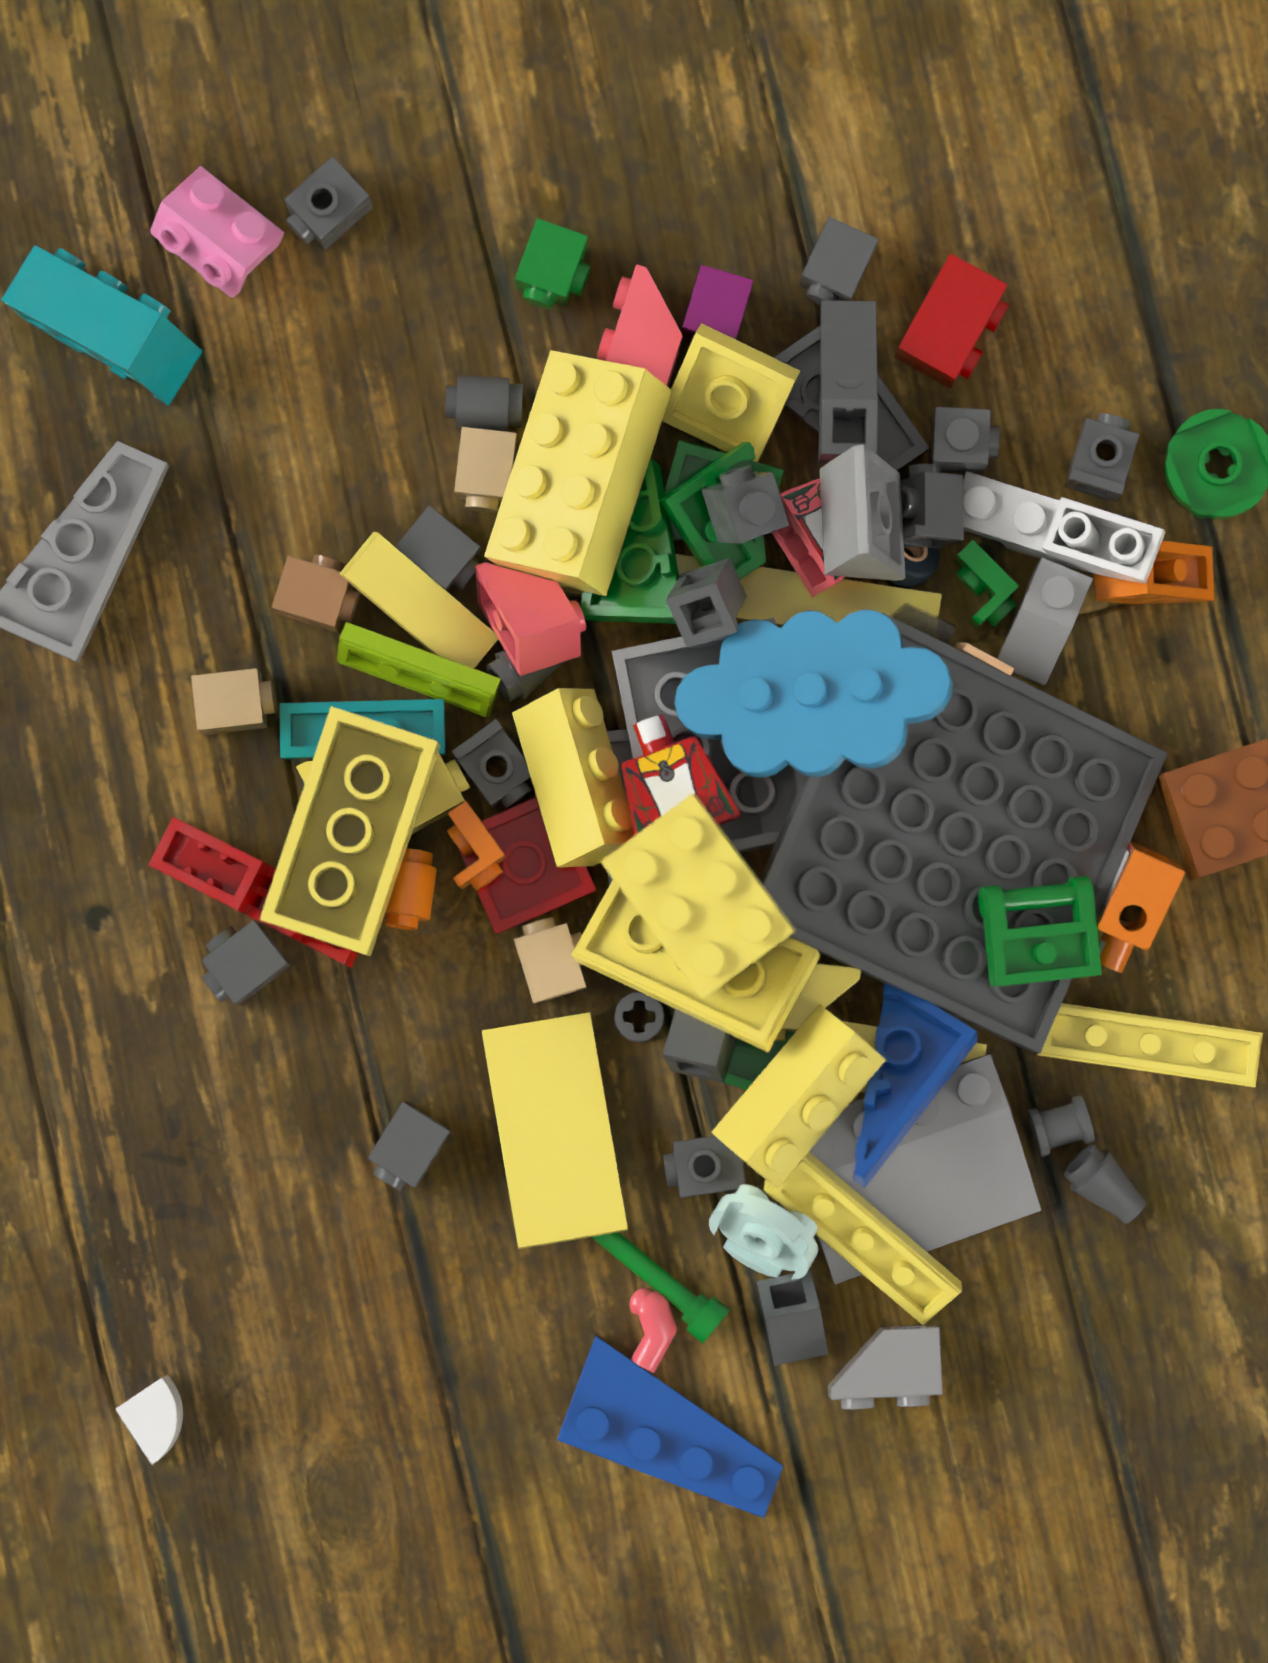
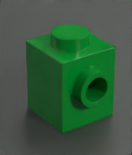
M536 218L515 276L516 290L523 292L522 299L534 306L552 310L554 304L567 308L572 293L581 296L591 270V265L583 263L589 248L588 236Z

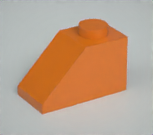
M1162 541L1146 584L1092 573L1095 585V601L1121 604L1215 601L1211 546Z

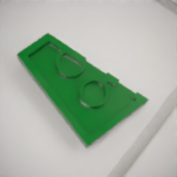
M650 458L607 595L602 596L582 591L580 607L587 621L676 624L665 599L679 578L669 516L659 502L665 496L661 468L652 458Z

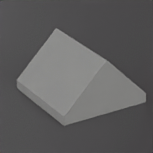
M865 445L853 446L820 468L824 573L830 576L893 581L905 579L900 473Z

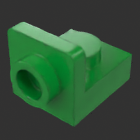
M972 540L956 556L954 562L960 569L955 574L974 595L979 597L985 592L991 598L969 622L978 629L987 620L994 628L1017 605L1010 597L1016 592L1019 585Z

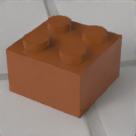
M1268 738L1158 776L1156 783L1190 882L1268 856Z

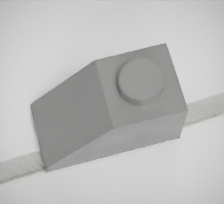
M1042 557L1034 568L997 659L1013 667V674L1045 686L1073 628L1093 578Z

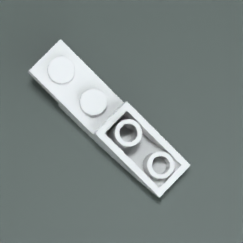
M966 471L963 479L964 531L1000 542L1007 549L1039 559L1043 557L1057 564L1078 570L1146 584L1165 535L1164 529L1063 497L1059 501Z

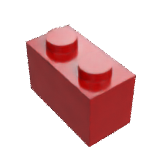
M950 253L899 344L894 358L950 389L958 375L968 380L984 352L975 347L984 328L994 333L1010 305L1001 300L1008 284Z

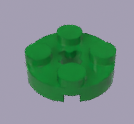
M1226 409L1206 410L1187 419L1167 444L1163 464L1167 486L1176 501L1194 517L1216 520L1234 518L1254 507L1265 494L1268 488V435L1252 419L1249 418L1247 420L1243 416L1232 413L1233 411ZM1217 450L1221 457L1230 455L1233 465L1226 470L1227 478L1219 479L1216 473L1209 474L1205 465L1210 461L1209 452Z

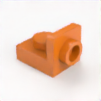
M464 801L448 813L455 825L448 829L447 832L465 857L475 851L480 859L453 879L459 888L464 889L469 884H472L477 891L503 873L498 864L507 857L467 801Z

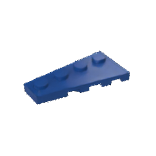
M595 1335L557 1440L764 1518L783 1464Z

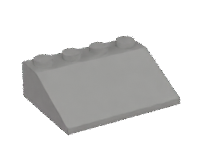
M775 618L764 619V621L778 626ZM726 636L687 648L683 637H677L612 651L633 759L644 755L633 725L645 719L664 714L675 743L693 736L699 739L739 807L742 818L720 825L739 853L774 847L805 775L796 771L790 764L777 774L763 778L744 774L737 770L725 755L722 739H704L691 733L677 716L675 708L676 691L685 676L696 668L720 664L721 645Z
M990 1054L961 1063L866 1188L853 1181L856 1163L855 1153L858 1136L861 1134L865 1098L849 1103L809 1151L926 1252L1042 1211L1010 1107ZM818 1237L834 1284L863 1275Z

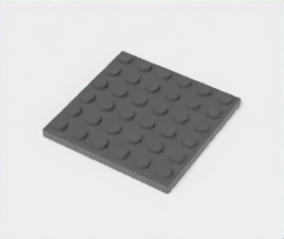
M881 612L889 617L898 628L904 648L928 649L942 659L950 671L953 682L951 699L945 709L933 719L907 724L906 744L899 756L889 764L874 769L862 768L845 759L837 769L828 775L821 777L804 776L760 877V881L797 930L789 937L817 949L819 953L844 965L859 969L861 973L891 987L924 999L943 1011L1025 1050L1040 1054L1072 978L998 987L990 986L984 921L978 905L979 889L982 886L999 885L1002 890L1065 884L1071 877L1088 876L1094 889L1096 919H1098L1168 753ZM1070 905L1006 912L1007 928L1072 922V909Z

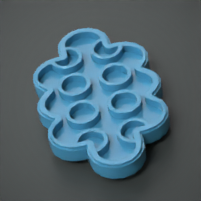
M860 610L853 612L838 623L821 612L805 611L793 616L781 629L764 620L753 619L740 623L738 632L727 635L722 642L719 657L720 664L696 668L685 676L677 688L674 703L677 716L685 727L700 738L722 739L725 755L736 769L744 774L763 778L777 774L790 764L796 771L805 776L821 777L833 772L845 759L862 768L874 769L889 764L899 756L906 744L907 724L930 720L941 713L951 699L953 682L949 669L937 654L924 648H904L898 628L889 617L878 611Z

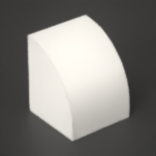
M168 1374L116 1408L117 1413L152 1465L161 1459L176 1442L182 1427L183 1406L178 1389Z

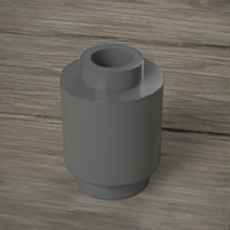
M458 375L457 386L446 385L445 418L456 419L455 430L469 427L507 432V427L521 428L523 384L509 383L510 378Z

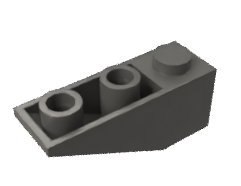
M821 300L818 464H827L851 447L857 445H865L877 455L876 301Z

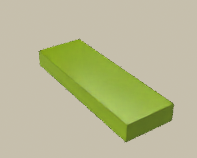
M348 622L345 623L339 638L338 663L429 697L444 699L448 704L475 714L490 717L497 699L500 678Z

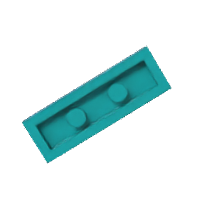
M444 699L279 703L280 758L282 760L314 758L331 706L438 741L440 756H446Z

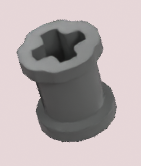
M635 992L621 999L616 1007L614 1018L617 1029L626 1039L634 1042L649 1041L660 1031L663 1025L664 1013L658 1000L641 992ZM634 1002H644L645 1010L655 1013V1022L647 1023L643 1033H635L633 1024L623 1021L624 1012H631Z
M1081 1095L1072 1097L1070 1104L1039 1112L1037 1108L1027 1110L1032 1135L1041 1157L1050 1155L1052 1148L1083 1140L1085 1144L1095 1142L1090 1116Z

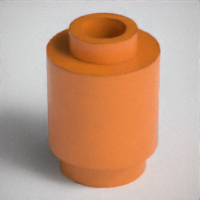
M406 849L384 915L386 917L385 926L404 930H418L419 921H430L437 868L432 866V853L417 849Z

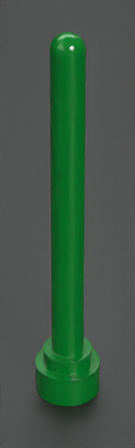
M620 1232L591 1237L681 1311L684 1315L680 1319L689 1325L686 1331L702 1344L730 1311L715 1296L708 1299L701 1293L697 1297Z

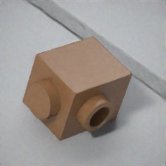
M314 555L311 563L287 556L271 608L277 615L339 633L342 621L351 623L357 608L360 592L353 590V585L339 574L345 567V564L321 555Z

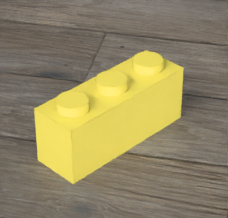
M558 688L512 712L557 867L595 866L635 836L630 808L619 774L618 761L613 753L604 724L603 710L597 700L595 690Z
M819 1004L711 1133L778 1189L886 1059L856 1032Z

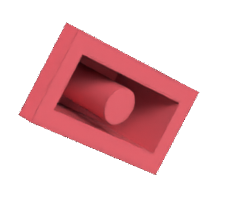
M486 562L475 565L477 603L520 676L581 656L580 633L586 630L585 618L576 600L569 601L558 582Z

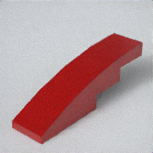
M172 817L148 864L149 866L352 968L359 952L260 920L276 868Z

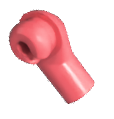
M643 1287L633 1293L629 1303L631 1312L639 1316L645 1333L631 1361L655 1373L676 1334L677 1327L669 1301L658 1291L653 1292L650 1288Z

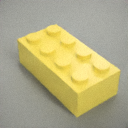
M550 350L484 557L498 566L556 581L562 587L606 596L672 390L645 368Z
M331 706L260 920L371 956L440 749L438 741Z

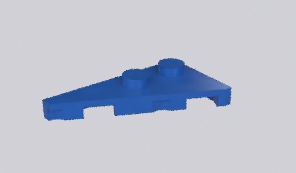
M885 983L882 1011L874 1044L875 1050L886 1061L867 1083L861 1134L858 1136L855 1153L856 1163L853 1181L863 1188H866L978 1041L977 1031L929 1001Z

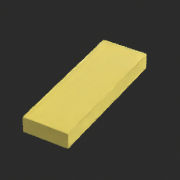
M373 532L339 573L432 654L474 669L498 640L496 634L378 532Z

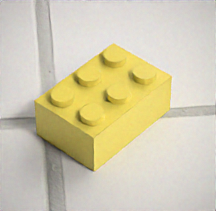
M695 794L689 795L601 861L702 999L708 997L797 931Z

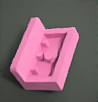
M202 166L197 168L161 201L150 230L151 234L160 241L165 249L177 254L197 270L209 284L218 287L231 298H234L241 291L247 275L279 246L285 233Z

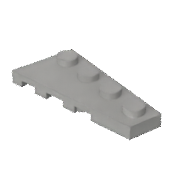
M117 441L73 495L74 499L57 520L54 519L41 535L42 539L23 563H19L6 579L7 583L0 590V629L79 663L169 465L162 460Z

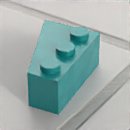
M34 245L1 301L23 320L80 354L84 352L111 367L110 371L125 380L129 377L140 383L154 395V398L169 406L202 353L198 346L167 319L171 310L144 293L138 301L126 295L128 287L104 271L100 270L96 278L83 271L86 267L83 261L61 248H58L53 255Z

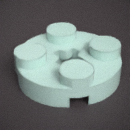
M740 1185L735 1194L723 1196L709 1219V1228L712 1234L715 1235L719 1228L728 1238L723 1248L732 1257L747 1267L767 1276L777 1278L783 1269L795 1271L792 1279H800L806 1275L818 1253V1246L813 1238L818 1229L815 1222L803 1213L796 1211L788 1212L770 1202L763 1191L752 1185Z

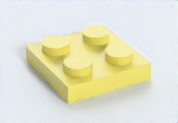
M701 323L671 388L672 392L662 421L725 452H729L742 442H750L755 454V459L751 460L759 461L800 370Z

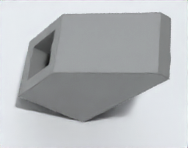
M936 1325L880 1327L828 1384V1396L831 1400L841 1399L842 1409L874 1408V1398L896 1397L897 1406L901 1407L930 1405L929 1395H943L939 1327Z

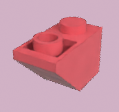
M636 264L632 279L622 276L613 303V308L621 310L615 330L605 328L596 359L645 368L669 387L682 346V333L647 267Z

